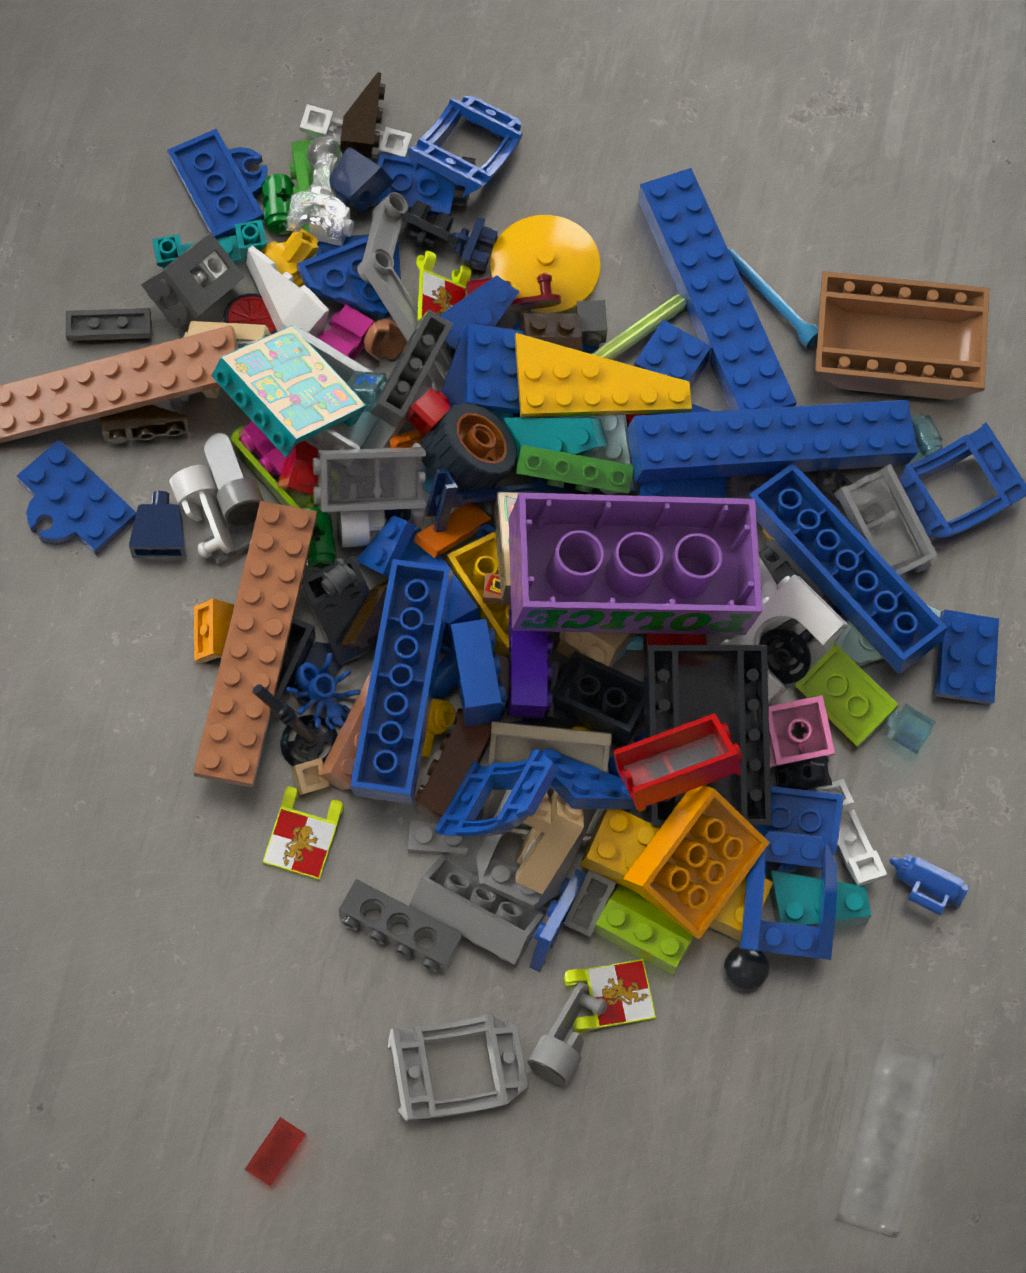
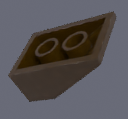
M523 313L520 331H523V335L582 351L579 314Z

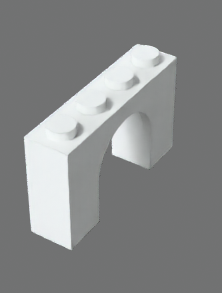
M786 576L777 585L778 591L771 598L766 597L762 600V613L746 635H735L730 641L726 639L720 645H759L762 633L771 623L783 618H793L799 621L822 645L829 647L849 625L800 576ZM768 669V703L771 706L788 688Z

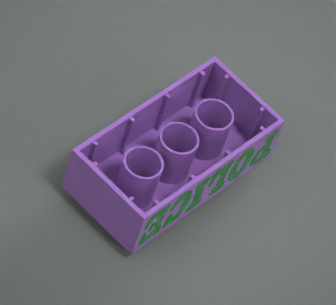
M546 493L518 494L508 519L512 631L746 635L762 613L755 499Z

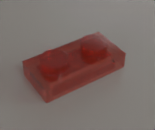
M280 1117L246 1166L245 1171L272 1188L306 1138V1134Z

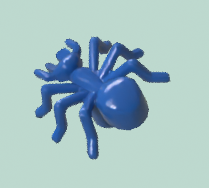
M328 653L325 664L320 672L310 662L304 663L297 668L294 676L295 683L300 689L305 691H298L296 688L287 687L286 692L291 693L294 697H309L311 699L298 710L297 713L299 715H302L314 703L319 702L312 717V721L315 722V728L317 729L321 727L319 715L322 708L326 707L325 724L333 731L335 727L331 724L330 720L333 724L342 726L344 721L341 717L346 720L347 713L349 714L351 711L346 705L335 703L333 699H345L359 695L361 691L357 689L345 693H334L336 685L351 674V670H346L336 679L326 674L333 657L332 653Z

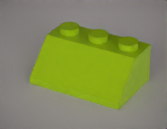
M619 885L610 897L594 929V934L672 976L675 975L695 938L639 893L622 885Z

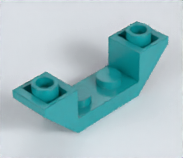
M262 220L234 224L236 235L216 239L235 265H242L246 262L248 248L254 246L259 251L267 247ZM180 234L152 239L157 266L165 268L194 243L181 245Z

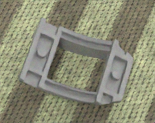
M549 786L546 793L551 797L555 790ZM506 790L494 818L499 815L512 790ZM583 809L584 828L543 895L516 882L518 867L493 857L503 834L485 836L475 859L478 867L479 886L534 911L545 905L547 901L555 896L558 897L559 889L570 870L597 809Z
M492 1013L464 1020L420 1025L414 1028H392L390 1030L387 1049H392L401 1107L398 1111L406 1121L452 1116L509 1104L510 1101L528 1087L518 1026L507 1020L503 1022L493 1017ZM486 1035L496 1091L434 1101L425 1046Z

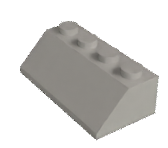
M444 854L438 858L421 878L409 905L411 908L463 934V937L469 939L472 944L483 947L496 954L501 960L509 961L514 965L525 952L547 910L541 907L535 911L480 887L477 872Z

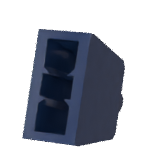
M348 147L327 180V185L336 194L330 203L343 207H348L350 204L359 211H365L394 181L382 167Z
M154 491L152 493V504H140L138 506L129 541L132 558H187L180 507L176 504H169L170 494L168 492Z

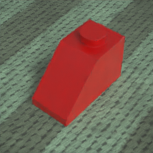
M431 388L411 406L404 418L424 436L451 408L448 405L450 401L442 392H435Z
M306 441L296 444L290 455L285 459L277 487L302 496L314 495V487L317 486L318 475L313 474V458H318L319 449Z

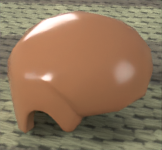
M381 319L373 323L364 337L366 351L377 360H380V357H386L390 360L395 359L402 353L407 344L406 338L392 319Z

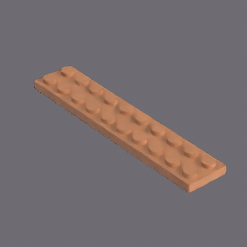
M229 325L0 385V443L220 387L211 375L222 356L238 350L235 330Z
M260 501L193 772L195 777L252 788L254 786L271 709L256 697L252 691L256 685L261 684L275 696L318 517L317 511Z

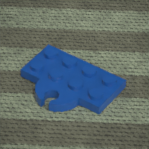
M217 128L167 150L173 166L205 225L216 239L236 233L234 224L264 220V214L255 196L262 192V185L268 177L267 165L261 166L256 172H248L246 170L248 165H259L263 162L262 156L258 152L242 147L228 150Z
M59 439L16 476L17 480L34 496L29 502L26 512L31 532L36 530L38 523L44 519L53 522L51 528L41 530L38 534L39 539L44 542L57 544L67 542L77 536L96 555L135 520L136 512Z
M771 786L772 825L753 827L761 834L764 831H775L823 837L826 839L832 854L837 855L844 795ZM765 862V875L767 876L769 869ZM782 864L778 868V872L791 874L799 866Z

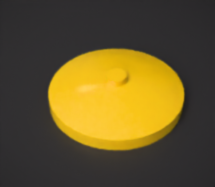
M553 215L530 216L510 225L495 242L490 258L491 278L498 275L504 281H510L512 287L519 291L515 299L541 295L537 277L542 273H548L552 276V294L560 295L561 303L552 307L531 309L533 313L569 314L574 312L577 301H588L593 295L600 276V255L591 236L578 224L566 218ZM528 310L518 311V312H520V313L523 314V313H526Z

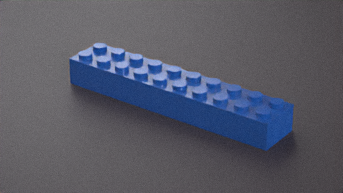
M692 168L640 184L638 201L677 290L686 299L687 304L685 308L699 340L712 346L709 362L730 410L796 406L797 401Z
M908 400L634 416L627 428L635 483L778 474L792 463L802 472L886 467L889 464L892 466H902L910 463L918 453Z

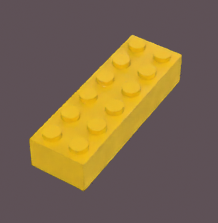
M605 809L580 862V866L635 891L623 878L660 828L657 826L651 827L649 822L624 810ZM746 876L709 926L740 942L743 928ZM764 878L762 908L773 884L772 881Z

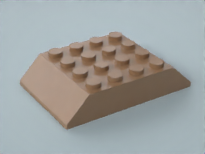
M822 271L815 374L835 387L845 390L953 400L985 390L990 288Z

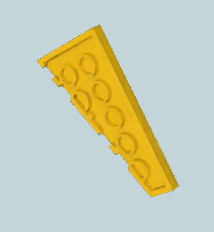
M515 334L520 418L691 412L690 382L522 334Z

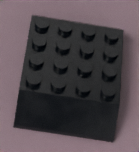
M648 645L643 676L644 739L715 713L721 724H727L732 738L730 741L732 744H738L743 760L739 761L740 775L734 773L705 786L714 788L752 826L772 825L767 645ZM707 743L667 759L674 772L717 757V754L711 743ZM663 760L648 765L655 779L670 774ZM686 792L661 802H656L653 805H648L651 827L662 826Z

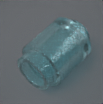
M923 413L912 416L918 453H921L923 457H927L943 448L941 443L942 437L931 416L923 415Z

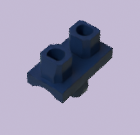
M477 217L470 237H468L470 231L462 228L461 233H453L449 242L455 247L453 251L455 255L460 256L462 250H464L461 258L464 266L470 269L485 271L490 253L478 249L480 245L493 248L498 239V231L485 226V219Z

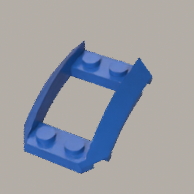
M464 96L462 101L452 97L433 126L418 139L414 147H409L407 153L415 172L420 167L425 166L430 172L438 173L450 179L452 183L465 187L464 197L479 190L503 166L522 138L523 133L520 132L521 122L520 119L475 96ZM462 116L467 118L470 123L480 125L490 130L492 134L505 138L481 168L440 148Z
M987 422L982 424V427L969 435L966 434L945 448L914 463L906 464L899 479L928 537H950L993 517L1026 497L1025 481ZM973 454L998 493V496L978 508L947 522L921 480L953 466Z
M537 749L534 750L529 759L519 762L492 763L491 766H481L479 762H473L437 825L435 832L438 835L493 836L516 828L527 817L535 814L557 774L556 766ZM492 789L512 790L497 817L475 821Z
M764 831L762 835L770 843L746 875L740 949L831 960L837 902V862L826 839L823 837ZM765 862L822 869L818 927L761 920Z

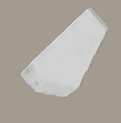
M254 246L248 248L246 264L277 332L293 325L298 331L302 328L315 337L321 332L324 333L329 309L305 285L300 288L292 282L294 281L293 276L288 272L283 275L278 272L276 264Z

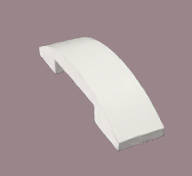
M307 104L299 130L314 139L340 149L343 120L333 117V111ZM386 127L385 131H380L379 147H373L372 158H379L380 153L406 157L412 134Z
M844 779L832 782L831 786L815 789L816 792L844 795L837 850L857 885L861 886L887 878V872L877 851H873L855 813L854 801Z

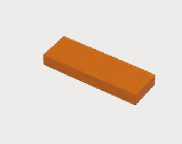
M468 503L451 513L446 531L435 532L434 524L417 533L414 542L435 559L476 534L480 526L490 524L491 517L475 504Z

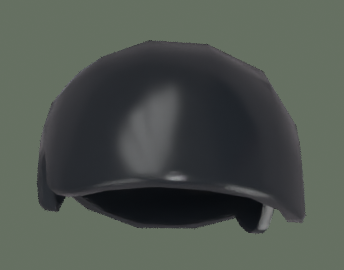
M739 946L731 950L727 955L723 970L726 980L735 989L748 992L758 989L763 985L769 975L770 967L765 953L740 949Z

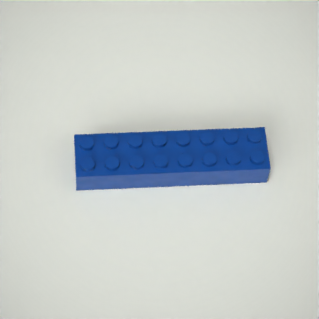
M794 463L749 494V499H755L757 522L898 674H901L943 641L947 626Z
M392 559L350 784L354 796L413 804L453 584L452 569L449 566Z

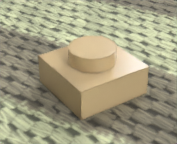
M322 758L291 767L299 795L330 786L327 780L317 776L323 767Z

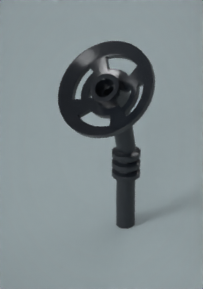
M836 606L832 607L839 616L842 615V612ZM785 628L771 629L761 636L759 645H766L773 636H781L775 639L771 645H767V656L772 655L774 661L781 668L779 671L775 670L767 660L768 669L784 684L795 683L801 680L808 673L811 666V653L807 643L814 636L807 629L799 635ZM780 642L784 643L780 648L775 647ZM793 658L797 659V661L794 664L789 665V662ZM800 663L804 664L800 671L790 674V671L797 668Z
M261 684L254 687L253 694L273 710V715L286 725L281 735L280 747L282 755L288 764L295 766L305 763L296 759L291 754L293 751L300 757L311 761L319 758L317 754L322 750L324 742L332 743V748L338 733L336 729L333 731L329 729L325 724V718L319 716L321 725L328 732H324L321 728L317 729L315 725L310 724V722H313V715L297 717V712L286 702H280ZM310 729H313V730L318 731L321 735H318V736H317L316 732H314V731H312V730H310ZM294 730L297 733L295 741H288L291 731ZM301 746L304 751L309 753L302 752L299 747ZM326 755L324 758H322L323 763H324V761H325L327 755Z

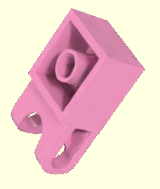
M823 695L769 706L770 769L819 756L831 757L835 754ZM795 725H799L800 729L804 728L806 731L801 736V739H797L791 733Z

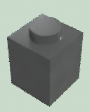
M605 300L577 301L576 314L580 316L582 344L596 346L606 343L608 329Z

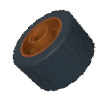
M460 403L459 405L452 406L435 426L424 435L420 443L421 447L426 451V456H422L421 460L429 476L434 480L436 469L447 468L458 487L457 490L461 492L494 488L513 469L517 460L516 445L505 424L496 415L487 411V409L471 403Z

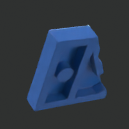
M393 515L362 551L356 561L389 577L392 559H401L416 525Z

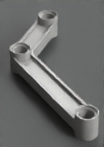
M392 192L372 210L373 222L363 260L358 264L357 270L359 276L366 283L373 286L408 342L419 322L417 321L418 307L393 269V255L402 218L405 212L408 211V204L402 195ZM441 346L427 372L433 381L432 389L435 392L441 391L452 362L443 346Z

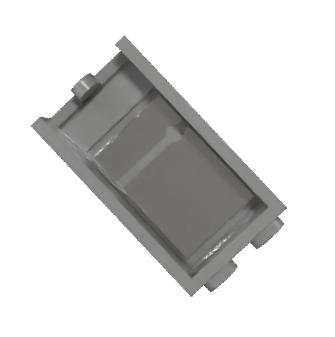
M422 447L318 450V458H313V474L318 475L319 487H314V504H319L322 512L426 508V502L423 499V484H425L426 478L421 460L422 456H426V451Z
M891 464L870 476L867 475L849 486L842 487L834 493L837 500L839 499L851 525L903 580L907 579L905 573L912 569L917 574L932 566L930 560L938 557Z

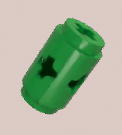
M272 174L265 179L262 185L264 224L268 231L275 235L291 233L297 224L296 204L293 194L295 184L285 174Z
M310 507L306 509L317 511L318 517L306 567L309 570L319 571L334 565L337 553L335 541L332 537L331 515L327 512H322L319 507ZM319 536L320 540L314 541V537Z

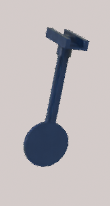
M447 468L436 469L425 514L427 517H436L434 530L435 532H442L447 530L452 508L461 507L463 504L496 500L497 492L587 494L588 492L575 490L576 484L565 482L564 488L547 485L548 479L533 477L532 484L461 492L457 490L458 487Z

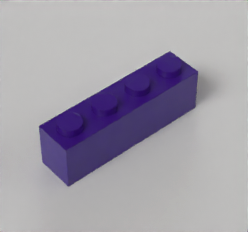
M511 604L509 608L508 717L544 719L546 709L552 707L553 699L552 690H547V681L552 680L553 672L552 663H547V654H552L553 639L552 637H547V631H512Z

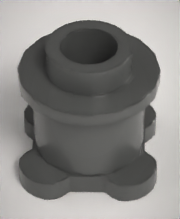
M338 558L336 560L338 565L328 573H322L323 581L321 585L330 596L335 594L341 597L342 591L351 585L355 588L359 584L356 573L346 565L343 559Z

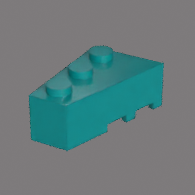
M504 418L507 430L511 433L516 445L517 463L522 445L580 456L608 447L601 419Z
M771 870L768 880L773 882L769 892L775 922L818 927L822 879ZM837 882L834 929L867 925L872 915L866 886Z

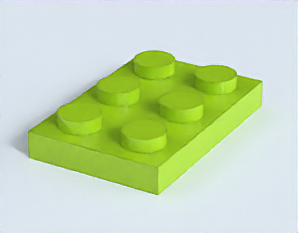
M837 644L795 684L807 698L823 695L828 719L857 747L900 706Z

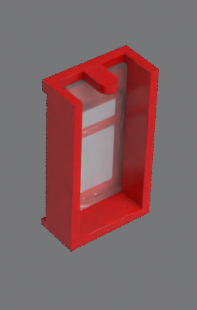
M715 713L613 751L617 771L638 812L646 810L645 806L653 805L656 802H661L734 773L740 775L739 761L743 760L738 744H732L730 741L732 738L727 724H721Z

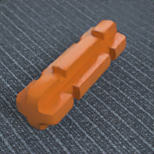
M417 429L406 432L400 436L392 437L389 440L390 448H411L415 442L420 444L424 436Z

